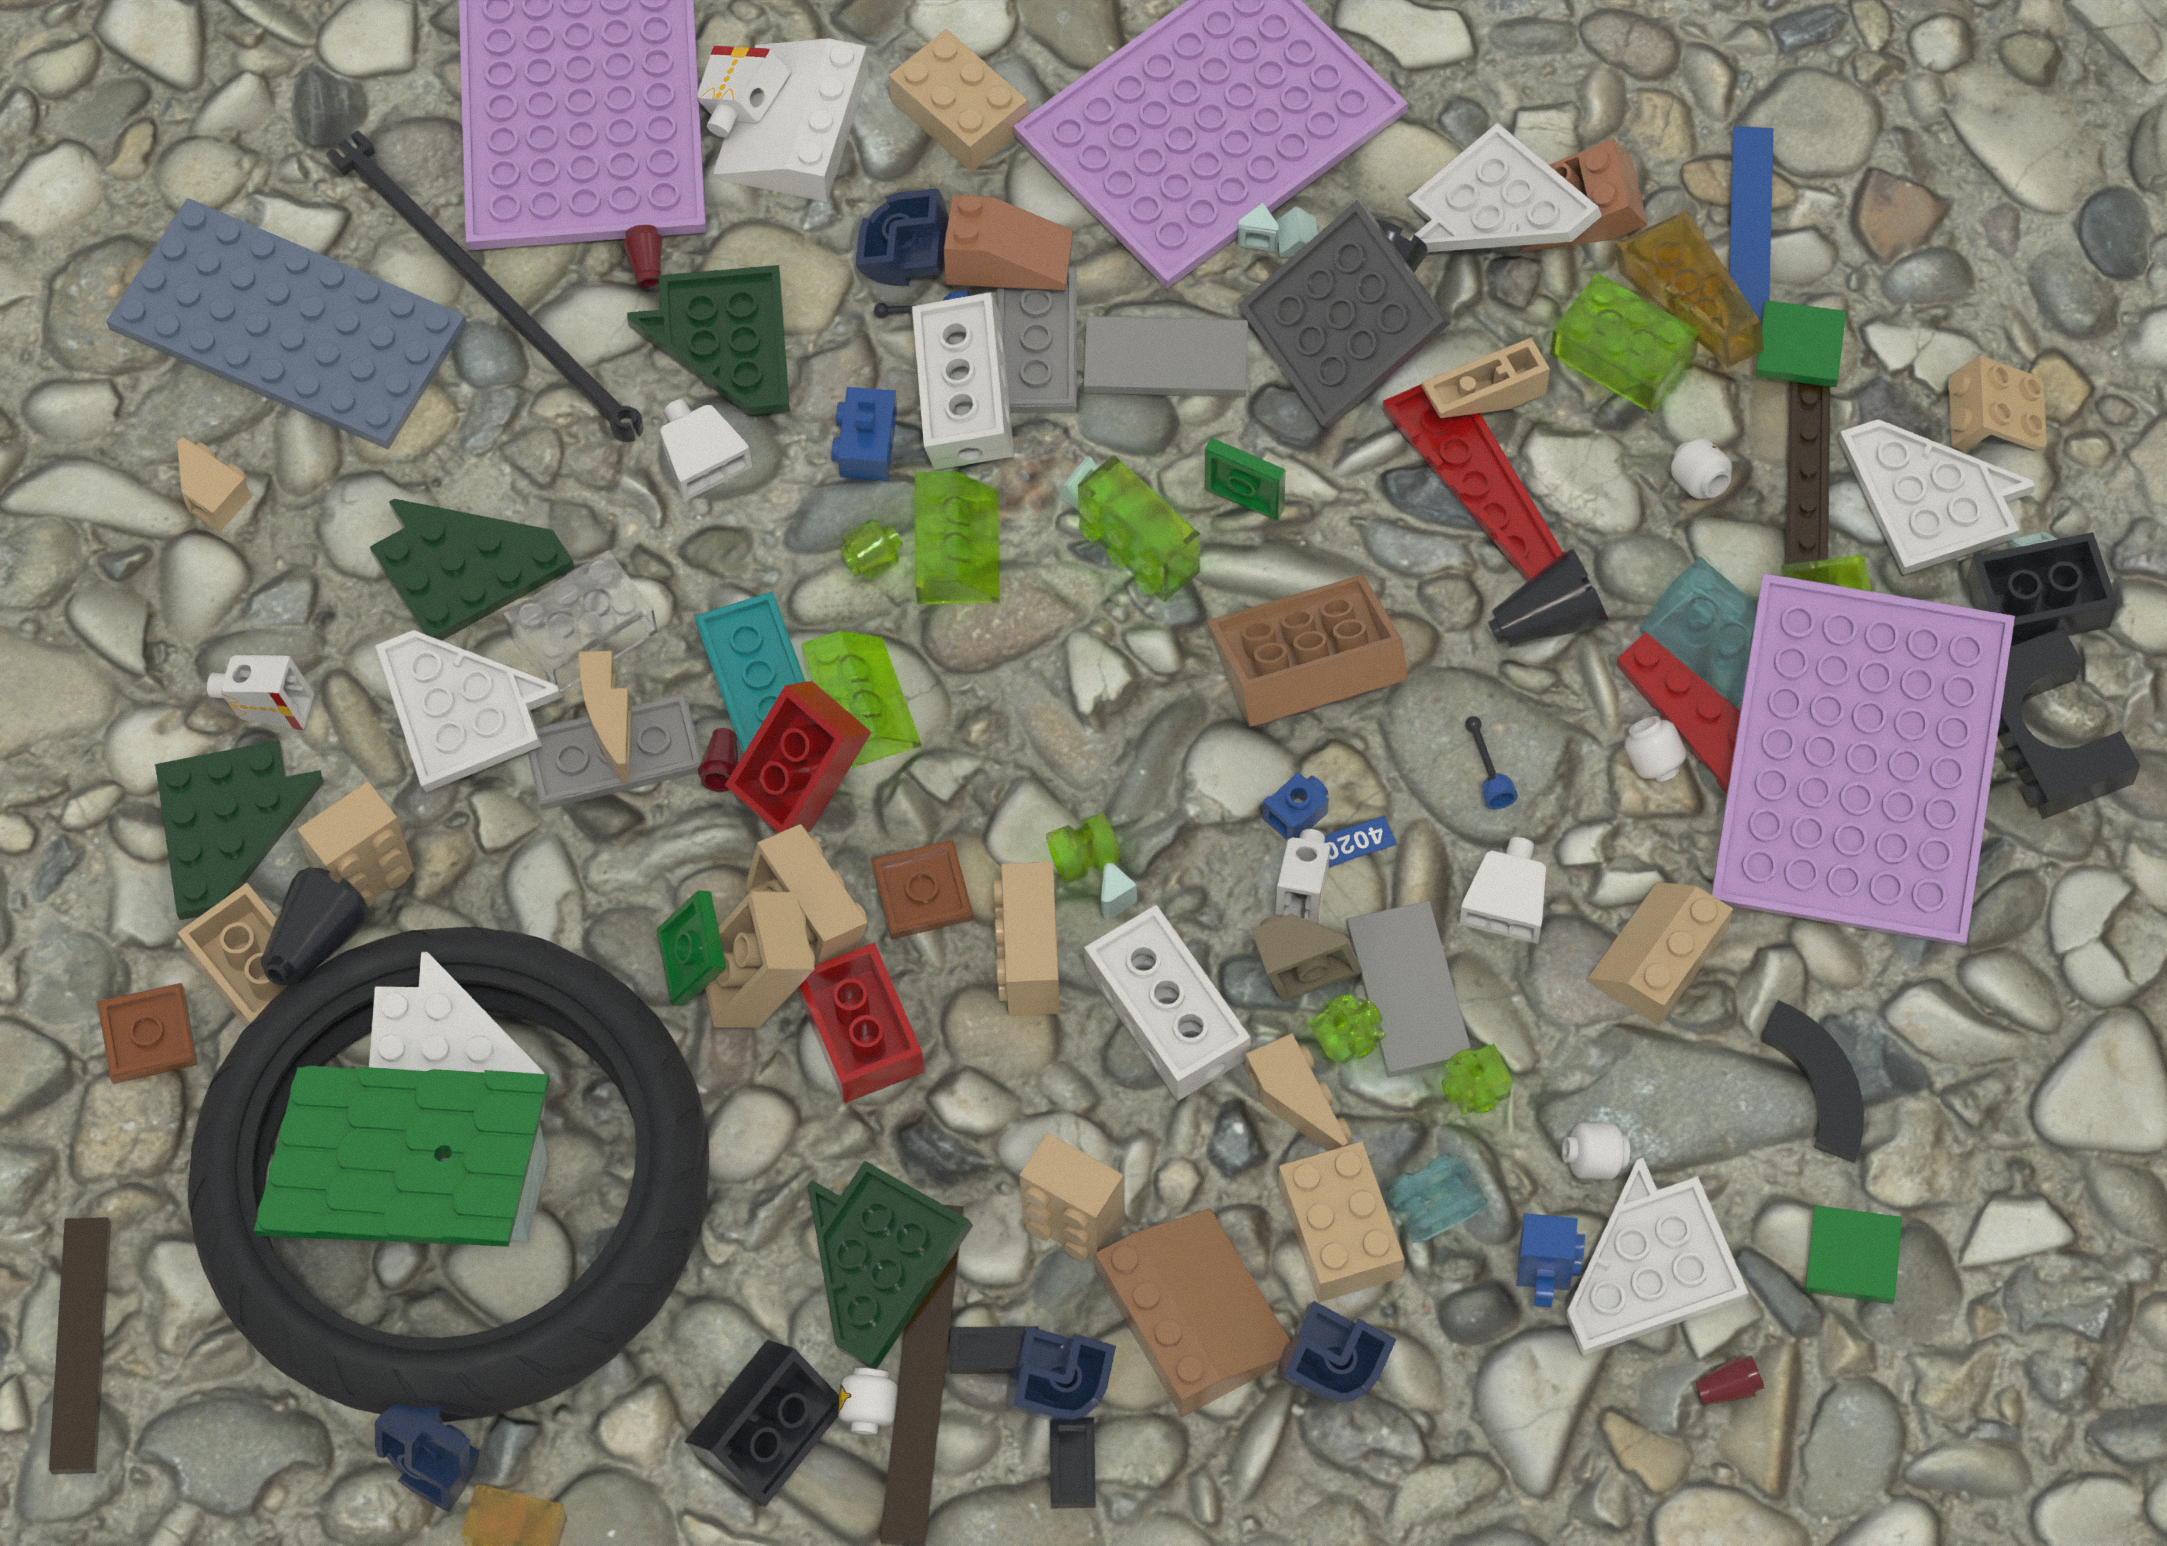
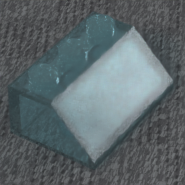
M1700 557L1671 583L1640 627V632L1642 634L1647 632L1733 706L1736 707L1742 701L1757 604Z

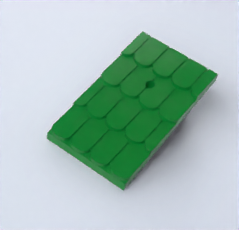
M322 1066L298 1067L291 1085V1094L286 1113L280 1126V1135L274 1157L269 1167L265 1191L258 1207L254 1228L255 1235L509 1247L511 1239L528 1242L548 1161L540 1119L550 1082L549 1074L493 1070L471 1072L441 1069L419 1071L359 1067V1069Z

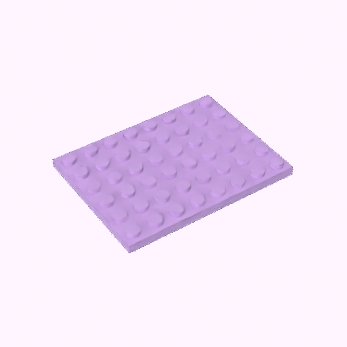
M459 0L465 232L468 250L625 239L626 230L637 225H653L657 227V232L661 236L707 233L700 102L697 97L699 80L694 0Z
M1187 0L1013 126V135L1168 289L1238 237V223L1242 217L1261 203H1264L1270 213L1407 113L1408 103L1301 0Z
M1763 573L1711 895L1729 906L1965 946L1968 938L2015 616Z

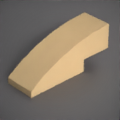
M579 651V676L582 692L596 741L608 764L620 781L630 782L632 705L628 688H616V666L612 651Z

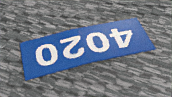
M1385 816L1325 835L1324 842L1331 846L1329 868L1397 845Z

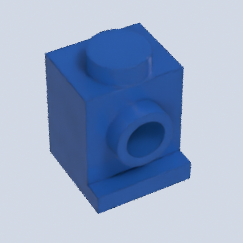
M1298 772L1271 797L1267 796L1263 800L1262 819L1287 841L1292 837L1299 838L1303 830L1311 829L1328 813L1329 798L1326 797L1328 790L1315 776H1310L1306 779ZM1298 797L1303 802L1297 803L1294 800Z

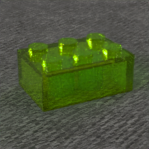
M1597 272L1553 329L1550 355L1653 414L1696 357L1700 331Z
M1115 455L1111 456L1078 484V525L1081 532L1091 542L1098 541L1107 550L1109 558L1116 566L1121 569L1126 567L1135 576L1136 582L1144 592L1149 595L1154 593L1165 603L1200 573V533Z

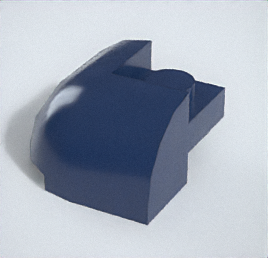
M939 189L901 192L886 196V203L877 208L868 219L863 217L859 229L855 265L867 278L892 286H909L910 277L942 274L949 216Z
M1313 1301L1308 1304L1291 1343L1284 1348L1277 1368V1376L1316 1398L1332 1402L1353 1401L1369 1392L1375 1385L1397 1339L1359 1318L1352 1322L1320 1303Z
M1027 1326L1022 1333L1014 1372L1009 1376L1006 1393L1007 1407L1047 1420L1071 1421L1086 1416L1101 1403L1106 1392L1116 1345L1075 1333L1068 1338Z
M400 1404L392 1405L375 1421V1449L377 1456L381 1458L387 1456L389 1461L402 1473L401 1477L397 1480L412 1492L449 1512L470 1481L477 1465L480 1451L470 1445V1439L460 1429L453 1425L446 1426L443 1424L441 1419L442 1407L418 1408Z

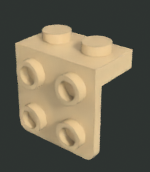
M1981 355L1949 375L1948 389L1950 396L1952 447L1965 451L1989 435L2000 437L2036 451L2041 450L2047 445L2044 383L2040 377Z

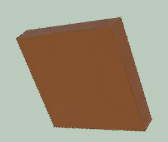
M954 840L871 859L891 940L974 920Z
M182 983L97 1001L109 1074L113 1084L198 1065L186 995Z

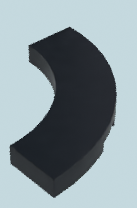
M1778 1000L1763 1035L1762 1043L1775 1048L1788 1057L1802 1073L1807 1075L1813 1086L1819 1116L1818 1133L1814 1148L1855 1163L1862 1141L1864 1108L1859 1082L1853 1067L1842 1048L1820 1024L1797 1008Z

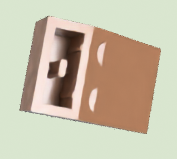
M1614 138L1549 165L1599 207L1602 217L1572 242L1520 245L1519 247L1522 252L1608 241L1648 226L1633 160Z

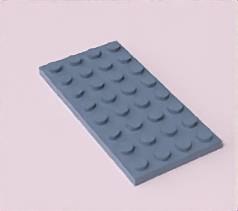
M189 198L185 200L106 321L111 331L385 449H389L467 324L464 314Z

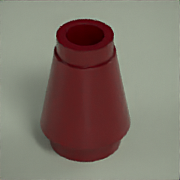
M653 225L631 227L625 232L626 238L623 240V245L637 280V285L640 287L656 286L659 284V275H661L662 236L658 234L657 227Z
M718 728L713 731L698 768V775L701 778L702 785L711 791H728L729 789L725 784L738 764L737 735L730 729Z
M1738 1355L1704 1376L1703 1379L1695 1381L1704 1407L1711 1404L1756 1397L1755 1392L1765 1388L1752 1355L1742 1359Z

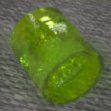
M1103 812L1080 820L1077 829L1067 825L1046 833V840L1052 860L1064 884L1088 876L1089 868L1093 867L1099 872L1104 870V866L1107 863H1113L1114 865L1121 863L1120 850L1115 835Z

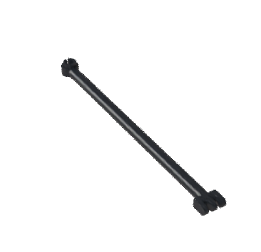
M357 130L351 134V139L358 146L356 149L347 140H343L338 144L340 150L345 155L344 158L335 149H331L326 153L329 161L344 176L354 169L610 422L612 434L617 440L621 442L635 441L630 423L619 422L624 418H632V426L636 429L637 435L641 436L644 426L640 412L633 407L622 406L370 158L375 154L373 144L361 132Z

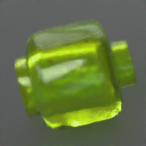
M869 519L843 535L842 542L844 546L839 548V551L854 577L861 575L866 580H871L899 563V554L896 549L903 546L891 524L883 527L878 520Z

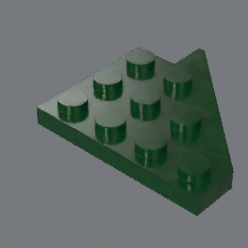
M779 265L659 275L661 310L627 312L628 325L748 415L790 412Z
M392 499L389 501V504L403 529L370 546L372 556L421 632L441 641L575 568L572 558L551 529L399 499Z
M280 740L155 764L174 899L179 920L200 917L244 885L323 785L324 780L321 770L286 776Z
M864 1161L841 1196L813 1180L809 1182L808 1190L835 1344L841 1352L870 1369H877L973 1225L968 1218Z

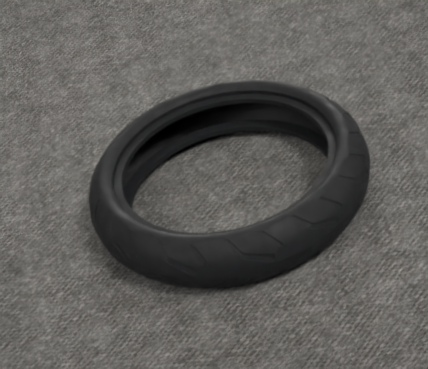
M474 926L411 930L387 936L339 954L311 971L297 984L287 986L242 1031L214 1075L200 1108L191 1147L188 1207L198 1256L220 1305L245 1338L283 1374L321 1396L356 1410L382 1414L392 1405L400 1404L418 1408L442 1407L441 1419L443 1422L491 1417L544 1401L578 1384L614 1359L654 1319L672 1293L689 1260L705 1211L709 1173L708 1131L695 1080L669 1031L659 1017L627 985L607 970L551 941L519 932ZM421 952H428L483 1010L506 1013L538 1023L569 1039L589 1054L607 1073L621 1093L634 1121L636 1140L634 1176L622 1217L604 1249L581 1277L559 1296L538 1310L516 1321L491 1330L443 1338L390 1334L366 1327L341 1316L304 1290L290 1275L275 1254L269 1236H256L254 1233L258 1207L265 1191L266 1172L272 1145L286 1113L291 1094V1085L297 1068L323 1066L341 1050L371 1033L375 987H419Z

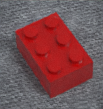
M813 681L785 685L725 786L778 833L802 824L806 832H811L872 732Z
M875 942L814 965L815 970L800 984L797 991L844 1104L925 1073L922 1050Z

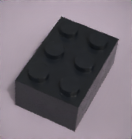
M2093 532L1973 556L1966 578L1975 609L2015 616L2010 647L2061 627L2064 628L2068 636L2109 628L2118 606Z

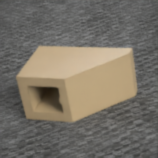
M182 436L177 441L181 491L188 511L218 532H221L251 499L246 483L247 477L236 465L232 463L225 465L217 460L215 454L206 445L197 442L195 445Z

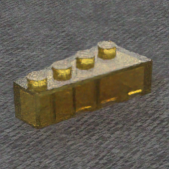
M1687 210L1614 243L1619 273L1726 367H1730L1764 351L1760 320Z

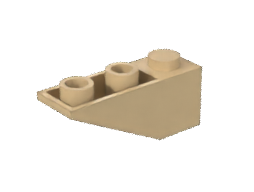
M1293 1033L1245 1053V1071L1265 1108L1326 1151L1349 1145V1142L1352 1141L1349 1127L1342 1117L1336 1119L1330 1107L1334 1104L1330 1090L1324 1081L1317 1082L1311 1070L1315 1068L1311 1053L1305 1044L1298 1045Z

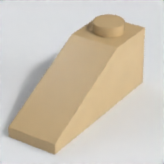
M1528 338L1423 381L1422 388L1440 418L1507 410L1546 395L1550 368L1533 339Z

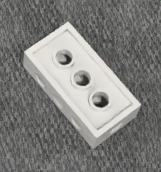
M992 293L912 306L924 448L934 470L1014 457L1002 321Z
M1157 905L1084 947L1085 969L1177 1101L1245 1061V1053L1251 1051V1037ZM1140 968H1148L1149 970L1141 971V970H1138V969H1140ZM1163 1001H1172V1002H1174V1003H1171V1004H1163V1003H1161V1002H1163ZM1194 1034L1197 1035V1037L1188 1038L1184 1035Z

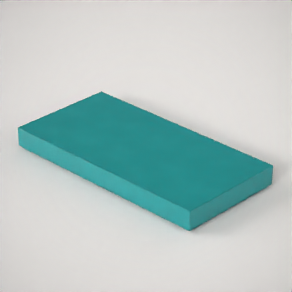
M773 591L694 616L730 722L737 735L742 755L784 686L806 682Z

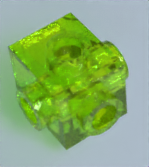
M1352 994L1334 998L1325 1006L1326 1011L1308 1022L1327 1056L1342 1064H1347L1352 1059H1360L1369 1055L1376 1049V1043L1386 1037L1379 1024L1383 1021V1017L1375 1004L1369 999L1365 1001Z
M1495 1044L1476 1051L1470 1048L1456 1053L1447 1062L1445 1079L1441 1081L1447 1100L1450 1104L1457 1103L1462 1116L1474 1111L1476 1114H1482L1494 1109L1499 1104V1101L1510 1097L1512 1078Z

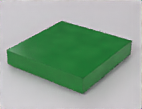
M1765 300L1755 377L1837 387L1846 311Z
M1211 438L1205 447V490L1273 520H1279L1285 505L1286 469Z
M698 890L656 929L671 1005L685 1006L726 969L711 891Z
M1814 1205L1805 1292L1893 1304L1896 1293L1902 1217Z

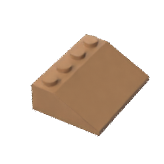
M1363 574L1207 620L1209 632L1237 704L1250 727L1258 724H1267L1281 717L1298 712H1307L1321 705L1338 700H1347L1361 693L1378 688H1387L1395 683L1408 680L1402 638Z
M1211 1208L1132 1233L1095 1253L1097 1275L1181 1418L1278 1367L1285 1346L1291 1343Z

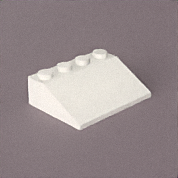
M829 38L755 45V48L771 49L791 73L760 121L757 123H734L728 137L724 138L712 174L713 179L828 202L869 74L867 47Z

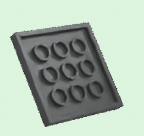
M1358 200L1238 304V307L1318 421L1328 429L1450 325V322L1365 204Z

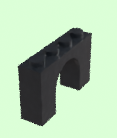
M2063 627L2010 647L1997 734L2004 748V758L2008 768L2013 773H2018L2024 784L2023 793L2026 801L2032 808H2037L2042 819L2133 785L2140 769V764L2121 731L2080 747L2058 748L2037 739L2025 725L2021 707L2029 699L2075 681L2082 660Z

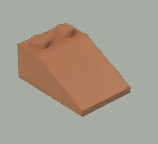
M952 195L944 245L946 285L1066 290L1073 230L994 197Z

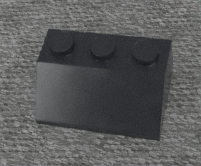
M767 1339L684 1442L711 1470L760 1506L766 1507L837 1419L839 1395L795 1348Z

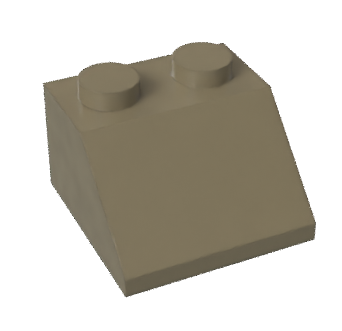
M1292 913L1286 916H1270L1264 919L1259 926L1251 929L1267 975L1283 1003L1363 972L1345 935Z

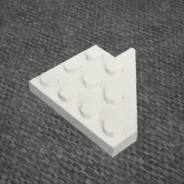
M1499 123L1495 124L1408 198L1411 207L1429 222L1414 234L1427 245V252L1572 242L1602 217L1600 209L1595 203Z
M1879 419L1840 431L1838 440L1903 575L2018 537L2020 530L2006 502L2033 494L2035 488L2033 480Z
M415 630L375 645L420 785L425 792L542 746L530 710L562 698V692L557 685Z
M421 952L419 987H375L369 1067L419 1071L441 1069L484 1072V1070L545 1074L428 952ZM545 1102L540 1120H544Z
M1644 1158L1637 1159L1567 1310L1566 1317L1582 1356L1747 1299L1748 1290L1698 1176L1657 1190Z

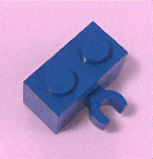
M847 387L845 402H838L836 412V426H841L840 438L833 437L831 460L832 462H838L840 478L889 481L898 411L896 390Z
M1524 1213L1519 1243L1516 1286L1535 1287L1534 1306L1552 1308L1554 1289L1569 1290L1572 1276H1580L1581 1262L1584 1257L1585 1234L1577 1233L1578 1218Z

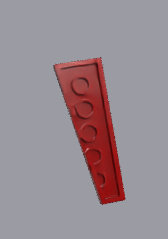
M1422 384L1383 400L1382 409L1526 581H1529L1563 553L1481 413L1440 418L1423 390Z
M1645 632L1618 657L1616 666L1650 706L1660 713L1662 720H1668L1675 725L1679 735L1691 748V754L1699 763L1703 762L1717 778L1716 783L1727 794L1740 711Z

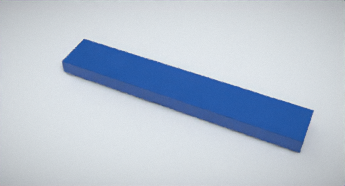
M1733 127L1727 338L1760 340L1765 300H1769L1774 128Z

